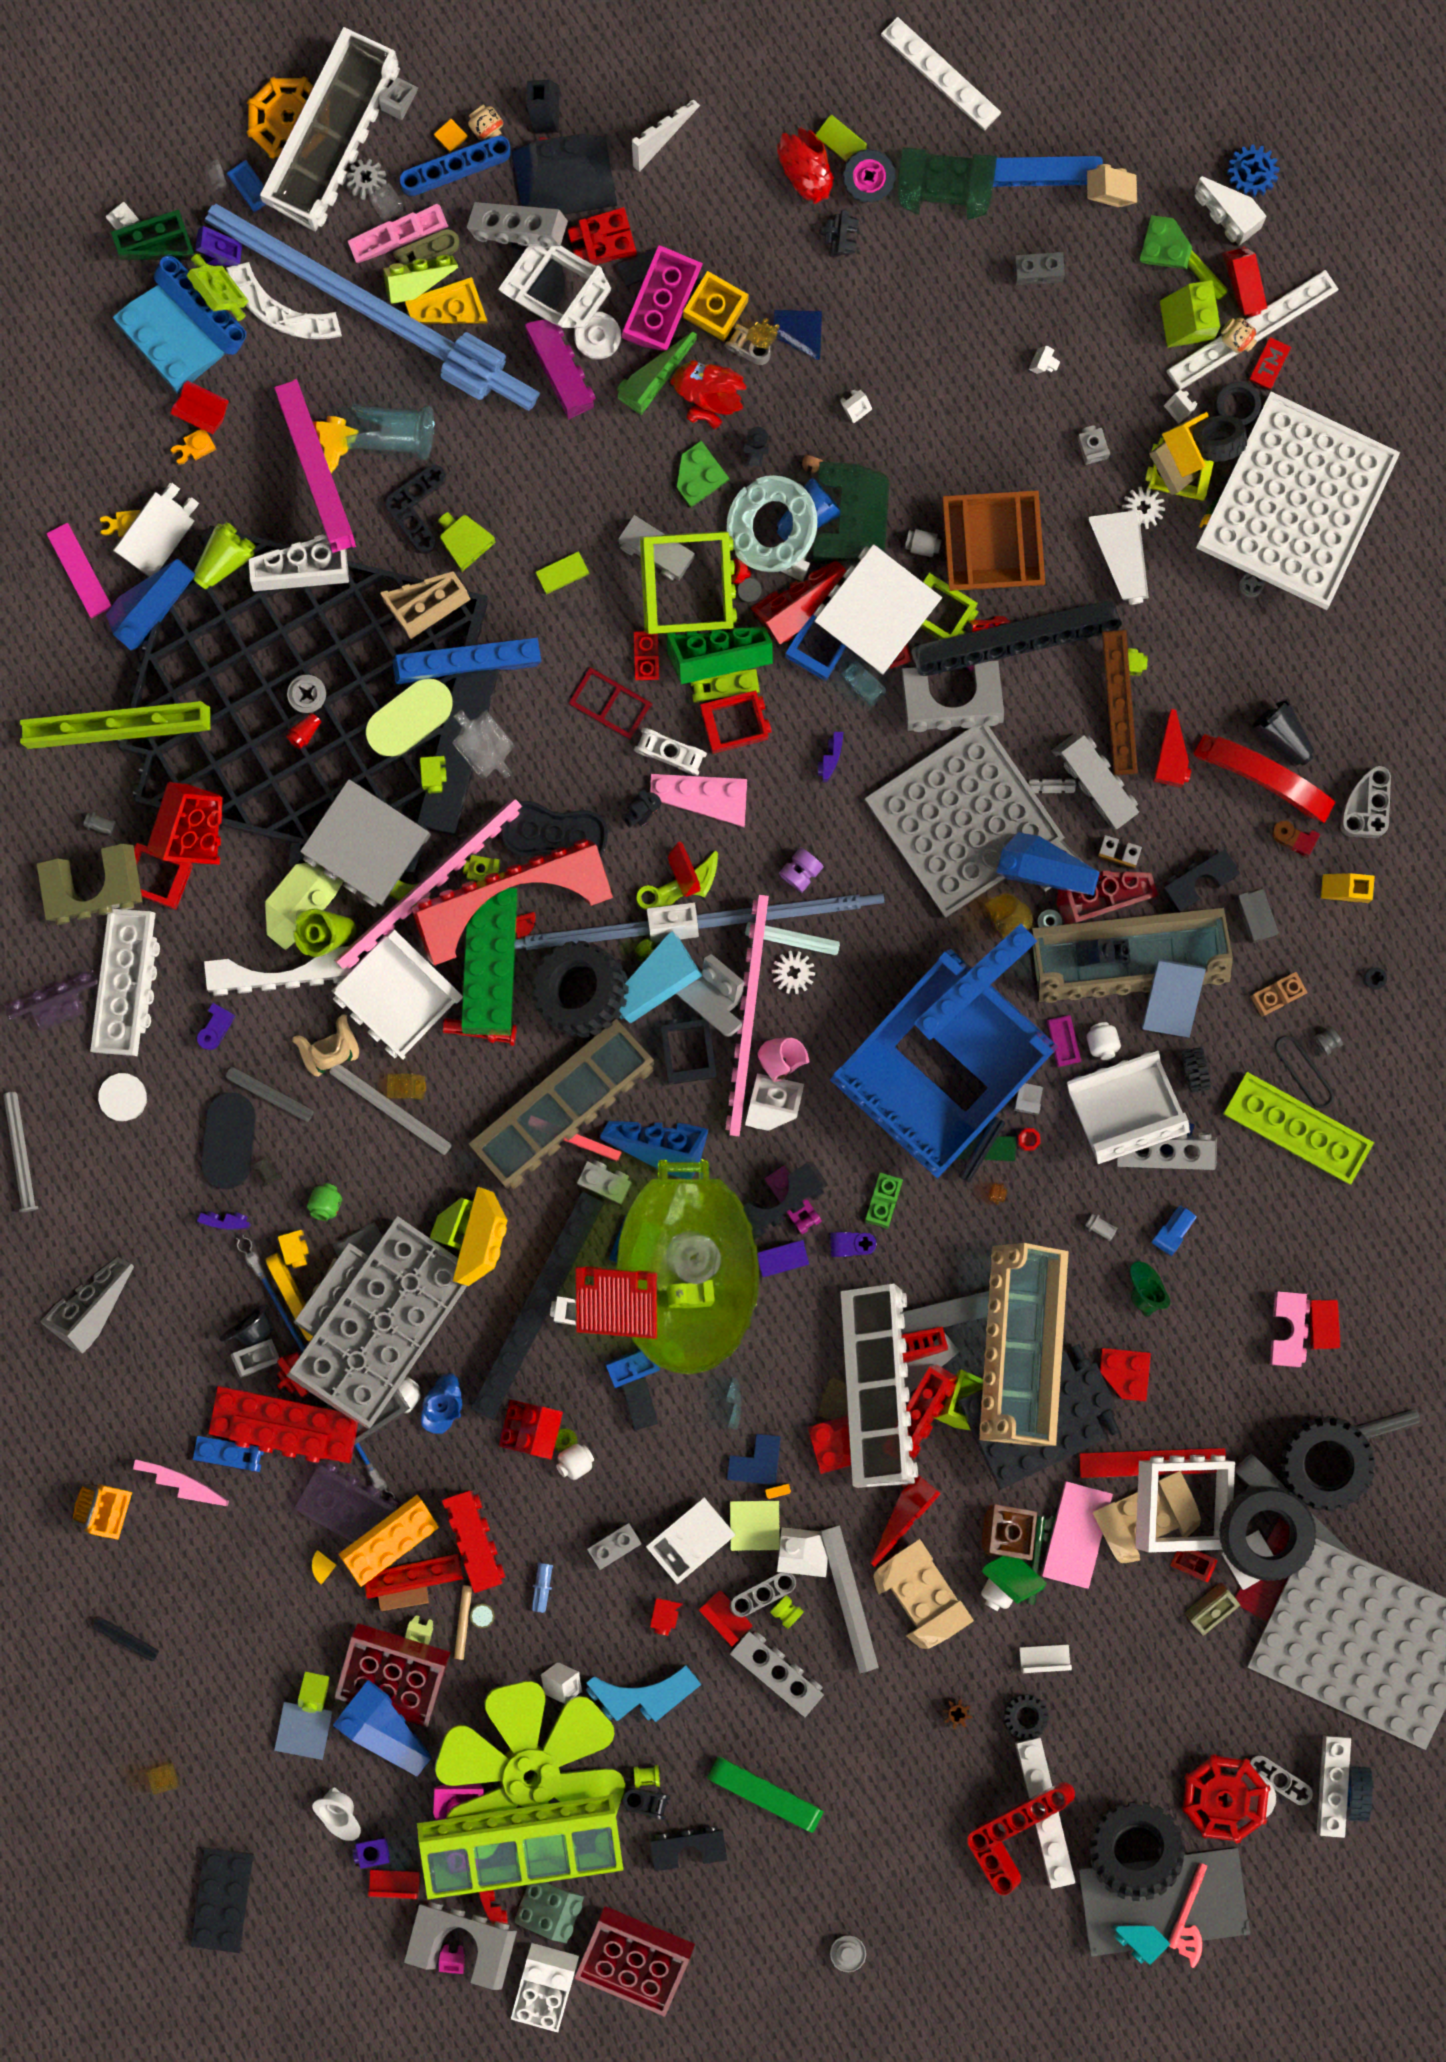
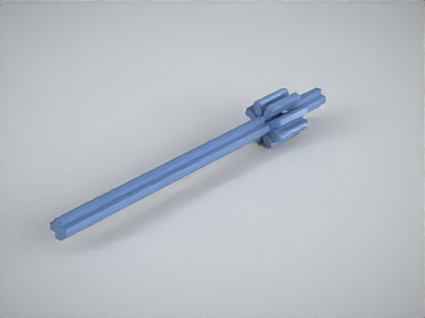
M218 204L212 205L209 209L208 215L205 218V222L444 361L441 368V378L478 400H482L492 389L528 411L536 404L540 392L502 371L506 362V355L468 332H465L454 343Z

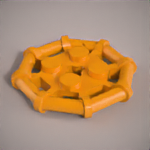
M304 76L302 78L271 77L270 81L252 99L249 98L247 101V135L252 137L272 159L280 156L283 148H280L281 142H287L307 102L302 97L303 92L305 91L310 95L314 88L308 81V78ZM280 88H297L296 93L292 94L281 93ZM274 91L276 95L267 104L263 103L262 101ZM329 98L320 114V124L329 128V105L331 104ZM258 110L265 113L264 123L258 124ZM294 113V120L292 122H284L283 114ZM314 128L312 131L316 132V134L305 144L299 157H303V159L308 158L307 155L322 140L329 137L326 135L328 129L324 128L321 132ZM268 130L276 138L273 145L261 134L262 132Z

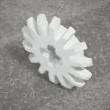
M1138 487L1139 494L1131 490L1130 493L1133 497L1125 496L1124 500L1128 501L1129 504L1122 505V509L1135 511L1141 505V501H1145V504L1151 507L1147 510V514H1143L1141 510H1137V512L1139 513L1140 525L1144 523L1145 529H1149V522H1152L1154 526L1157 525L1156 517L1162 520L1163 516L1158 512L1165 511L1164 507L1159 506L1164 500H1156V496L1159 494L1157 491L1150 495V487L1147 488L1146 493H1143L1142 487Z
M789 951V958L786 959L782 954L780 957L783 962H774L779 968L778 970H772V973L778 974V977L774 978L773 981H781L778 987L780 990L786 986V993L789 994L790 989L794 988L795 994H799V987H802L804 991L807 990L804 985L806 982L812 985L813 981L808 979V977L815 976V972L809 971V968L814 967V964L807 965L805 963L809 959L808 956L803 960L800 959L801 952H798L797 956L793 957L792 951ZM790 966L800 969L797 979L787 976Z

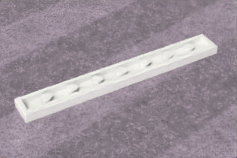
M1324 270L1267 306L1268 309L1261 310V314L1252 316L1245 321L1256 329L1254 339L1258 342L1337 292L1338 288L1327 271ZM1222 336L1169 368L1166 372L1180 391L1239 353L1234 352L1222 342Z

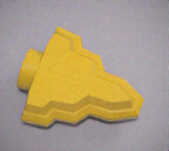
M327 416L326 422H313L332 474L338 466L340 456L346 454L350 444L356 442L359 430L345 426L346 420L343 418Z

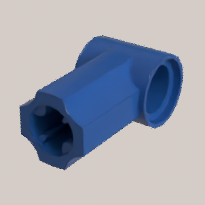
M1179 1205L1167 1224L1161 1227L1157 1233L1158 1235L1154 1237L1151 1243L1169 1256H1172L1182 1243L1183 1236L1196 1219V1216L1188 1209Z

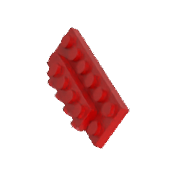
M218 1386L209 1434L230 1438L229 1440H234L235 1445L239 1447L249 1448L250 1444L258 1445V1450L272 1453L273 1449L282 1450L281 1455L296 1458V1454L306 1455L305 1460L311 1462H319L320 1459H330L351 1463L358 1422L339 1410Z

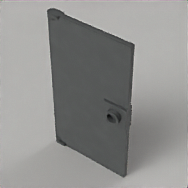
M1238 1848L1184 1855L1182 1871L1177 1876L1175 1884L1172 1887L1168 1886L1167 1891L1161 1896L1158 1893L1154 1894V1899L1146 1900V1897H1140L1139 1901H1132L1130 1896L1122 1899L1118 1897V1892L1113 1891L1110 1893L1105 1889L1106 1884L1099 1882L1096 1877L1097 1873L1093 1871V1868L1079 1869L1090 1957L1134 1951L1128 1944L1123 1946L1114 1938L1116 1932L1112 1927L1115 1924H1150L1168 1941L1199 1863L1207 1865V1869L1184 1928L1195 1925L1200 1932L1202 1941L1250 1935ZM1160 1858L1122 1863L1121 1865L1131 1870L1141 1871L1153 1867ZM1181 1935L1180 1937L1184 1940H1193V1936Z

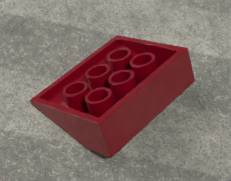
M357 1623L351 1637L335 1698L350 1703L369 1680L389 1696L394 1709L399 1715L402 1714L406 1721L428 1727L451 1652Z
M604 1906L574 1979L665 2017L689 1963L695 1944Z

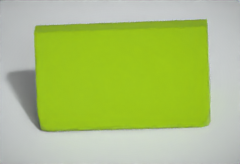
M833 115L827 118L816 134L819 140L845 162L854 153L867 149V144Z

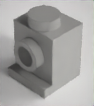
M1095 426L1083 428L1082 433L1078 435V442L1085 465L1108 459L1110 451L1107 447L1102 428L1096 429ZM1096 439L1098 441V444L1096 446H1092L1089 440Z

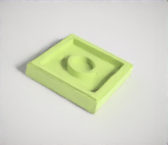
M779 1501L730 1502V1528L736 1534L731 1539V1551L779 1550Z

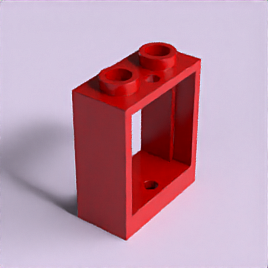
M756 690L700 704L712 754L768 740V733L772 732L769 720L763 718L762 710H765L763 697L758 696ZM752 701L760 734L720 743L712 711Z
M139 843L136 844L134 848L136 865L142 853L159 858L149 851L147 846ZM167 861L179 866L168 897L164 898L142 889L141 895L144 899L177 910L193 865L190 862Z

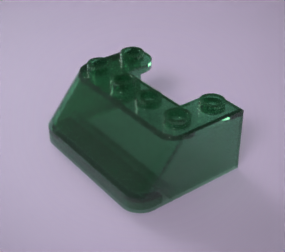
M819 462L818 474L821 483L828 487L842 488L839 534L823 533L816 538L814 542L813 563L830 564L837 561L841 565L857 566L861 561L858 556L866 546L871 548L873 544L885 553L889 498L888 477L882 472L858 464Z

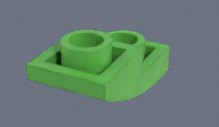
M879 1173L866 1216V1223L886 1229L889 1228L903 1179Z

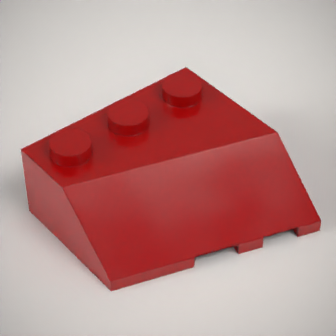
M168 782L147 849L164 861L220 865L218 846H221V837L218 836V829L222 821V797L189 784Z

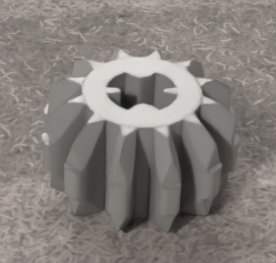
M359 159V167L351 165L350 169L353 173L346 174L347 179L351 180L347 183V187L353 189L352 194L354 196L361 192L362 200H365L366 194H369L370 198L374 199V191L378 194L383 193L380 186H386L387 184L386 180L382 179L386 176V173L380 170L381 165L379 163L372 166V160L368 159L367 164L363 165V161ZM366 176L367 178L370 176L371 181L363 183L362 177Z

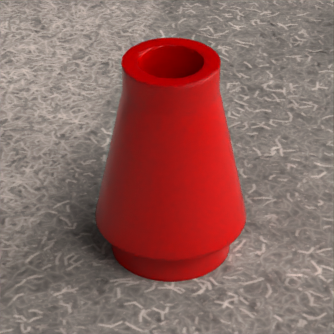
M310 713L306 718L290 728L286 737L295 747L301 749L303 746H307L321 721L316 715Z

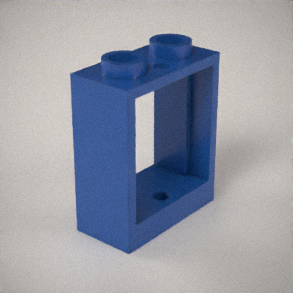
M813 613L796 635L785 654V658L822 680L827 681L847 646L841 643L827 667L799 651V645L816 619Z

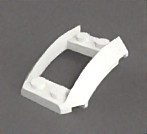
M529 244L499 287V291L526 309L559 327L585 328L610 293L611 287L601 267L583 260L564 247L551 246L546 248L537 244ZM550 258L574 273L588 279L564 315L527 294V291Z

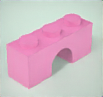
M1275 1292L1273 1317L1285 1318L1291 1325V1334L1284 1341H1271L1269 1365L1301 1367V1364L1306 1362L1307 1350L1303 1348V1338L1307 1339L1308 1324H1305V1314L1310 1312V1300H1306L1307 1294Z

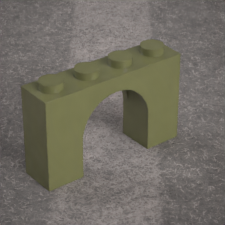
M119 844L101 849L105 882L101 892L89 901L81 899L74 890L69 860L54 859L37 863L46 920L55 921L56 925L70 923L71 918L77 917V920L89 919L93 913L98 912V915L113 913L112 909L119 907L120 910L133 909L134 904L143 902L133 845Z

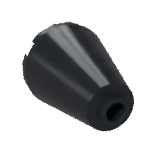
M1283 699L1276 703L1277 709L1266 710L1252 724L1253 728L1250 731L1294 765L1301 764L1304 766L1312 760L1314 749L1290 702L1287 699Z

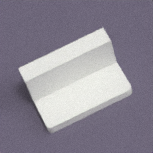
M695 903L647 909L651 943L662 942L672 931L679 939L699 937Z
M1068 1644L1019 1648L1022 1673L1072 1670Z

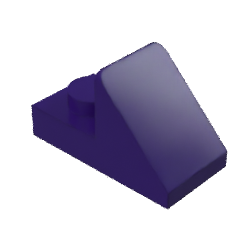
M202 226L197 232L196 250L205 254V263L208 265L238 266L241 260L242 243Z

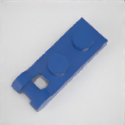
M197 1436L193 1460L260 1472L261 1465L259 1462L264 1452L259 1451L257 1446L250 1445L249 1448L236 1446L235 1442ZM245 1452L251 1453L250 1462L243 1461Z

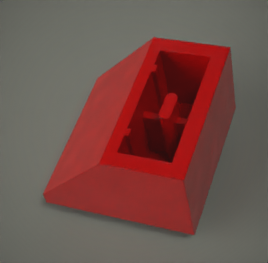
M510 1399L498 1447L552 1459L563 1412Z

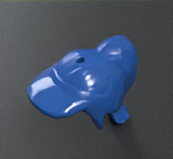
M453 1373L440 1375L439 1379L435 1382V1386L432 1387L424 1398L421 1425L430 1433L443 1434L451 1427L453 1420L461 1417L460 1410L463 1403L459 1388L460 1384L458 1378Z

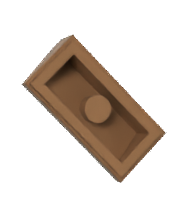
M427 1587L378 1597L380 1611L429 1603Z

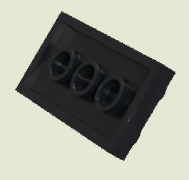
M205 1847L191 1947L240 1953L254 1854Z

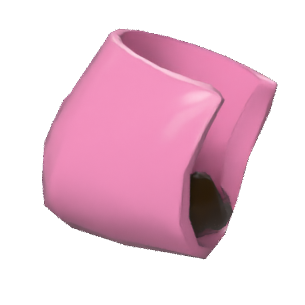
M783 1037L768 1040L760 1047L757 1053L763 1068L773 1082L786 1079L799 1066L809 1063L805 1047L794 1038Z

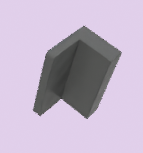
M1261 889L1249 894L1247 892L1238 895L1236 900L1251 943L1278 935L1279 932L1264 890Z

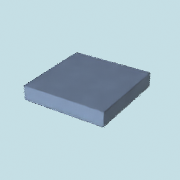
M284 1702L274 1751L323 1760L333 1711L323 1709L322 1712L309 1713L298 1707V1704Z

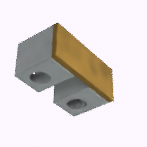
M1105 835L1098 858L1135 869L1142 847L1128 843L1122 860L1113 858L1119 839ZM1106 843H1112L1113 848H1108ZM1129 850H1134L1136 855L1131 856Z

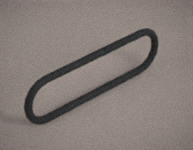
M1280 1037L1275 1044L1277 1055L1310 1101L1318 1108L1329 1107L1333 1103L1334 1093L1294 1037ZM1289 1039L1294 1042L1330 1093V1100L1327 1104L1320 1105L1313 1099L1280 1053L1279 1044L1282 1040Z

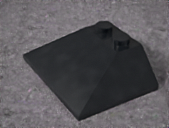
M576 134L540 140L512 152L521 206L559 209L563 215L617 206L605 136Z

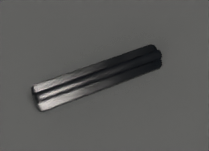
M998 1117L993 1118L959 1174V1177L965 1182L969 1183L1003 1129L1005 1122Z
M96 1617L92 1623L93 1629L147 1660L154 1661L158 1656V1649L102 1617Z

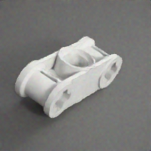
M642 728L641 732L643 734L638 746L634 747L635 752L677 767L691 775H699L698 768L702 758L706 757V752L665 737L651 729ZM648 739H650L648 747H645ZM667 746L674 747L677 751L676 756L667 757L664 754V748ZM693 756H694L695 759H694V761H693V764L690 765L691 760H692V758H693Z

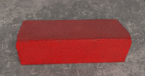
M681 841L677 842L668 856V861L683 896L687 897L700 892L701 887Z

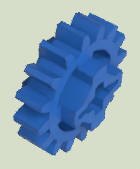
M1253 144L1249 151L1242 147L1241 154L1238 152L1234 153L1233 158L1235 160L1229 161L1228 165L1232 168L1228 169L1227 175L1233 176L1229 183L1237 184L1235 191L1242 189L1244 195L1251 192L1252 197L1255 198L1257 192H1260L1262 196L1265 195V188L1270 191L1274 186L1272 182L1276 183L1278 177L1274 174H1277L1280 168L1274 167L1277 163V158L1270 159L1271 151L1265 154L1263 152L1264 146H1261L1259 150H1255ZM1248 157H1254L1253 159H1250L1248 161L1244 160ZM1262 160L1265 162L1268 168L1264 167ZM1252 167L1256 168L1255 175L1250 173ZM1239 174H1241V175L1243 176L1245 182L1242 181V179L1240 178ZM1258 181L1263 182L1262 184H1259V185H1253L1254 183H1256V182H1258Z

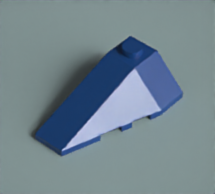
M176 559L119 596L106 613L113 635L130 650L142 646L145 638H149L153 626L158 621L161 622L196 574L179 559Z
M1018 832L1002 849L996 873L1009 880L1094 895L1100 872L1040 836Z
M609 1121L600 1139L668 1175L691 1180L699 1167L708 1129L677 1123V1128H662V1123H654V1126L641 1127L639 1122Z
M368 1680L333 1726L352 1741L418 1777L432 1759L431 1755L416 1734H412L404 1723L406 1720L402 1714L399 1715L394 1709L389 1696Z

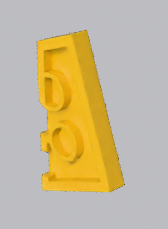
M472 277L421 294L414 300L405 301L409 316L422 324H488Z

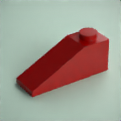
M1171 709L1168 714L1153 782L1182 788L1184 782H1189L1191 769L1188 768L1189 760L1177 712L1175 709Z

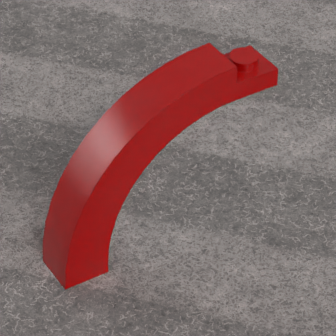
M1204 734L1193 754L1198 759L1230 770L1259 784L1293 805L1305 816L1325 823L1335 804L1333 799L1304 778L1271 759L1219 736L1215 738Z

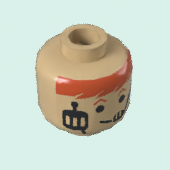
M482 105L469 115L471 119L468 125L479 140L490 139L501 134L499 129L503 126V120L493 107Z
M1231 318L1221 330V334H1223L1222 342L1236 353H1241L1244 350L1249 352L1257 342L1254 339L1256 329L1243 318Z

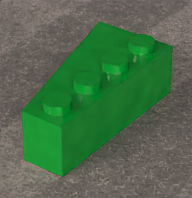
M766 627L735 628L733 632H724L721 629L712 630V633L697 634V631H687V634L675 635V632L667 633V652L680 684L773 664L772 641Z

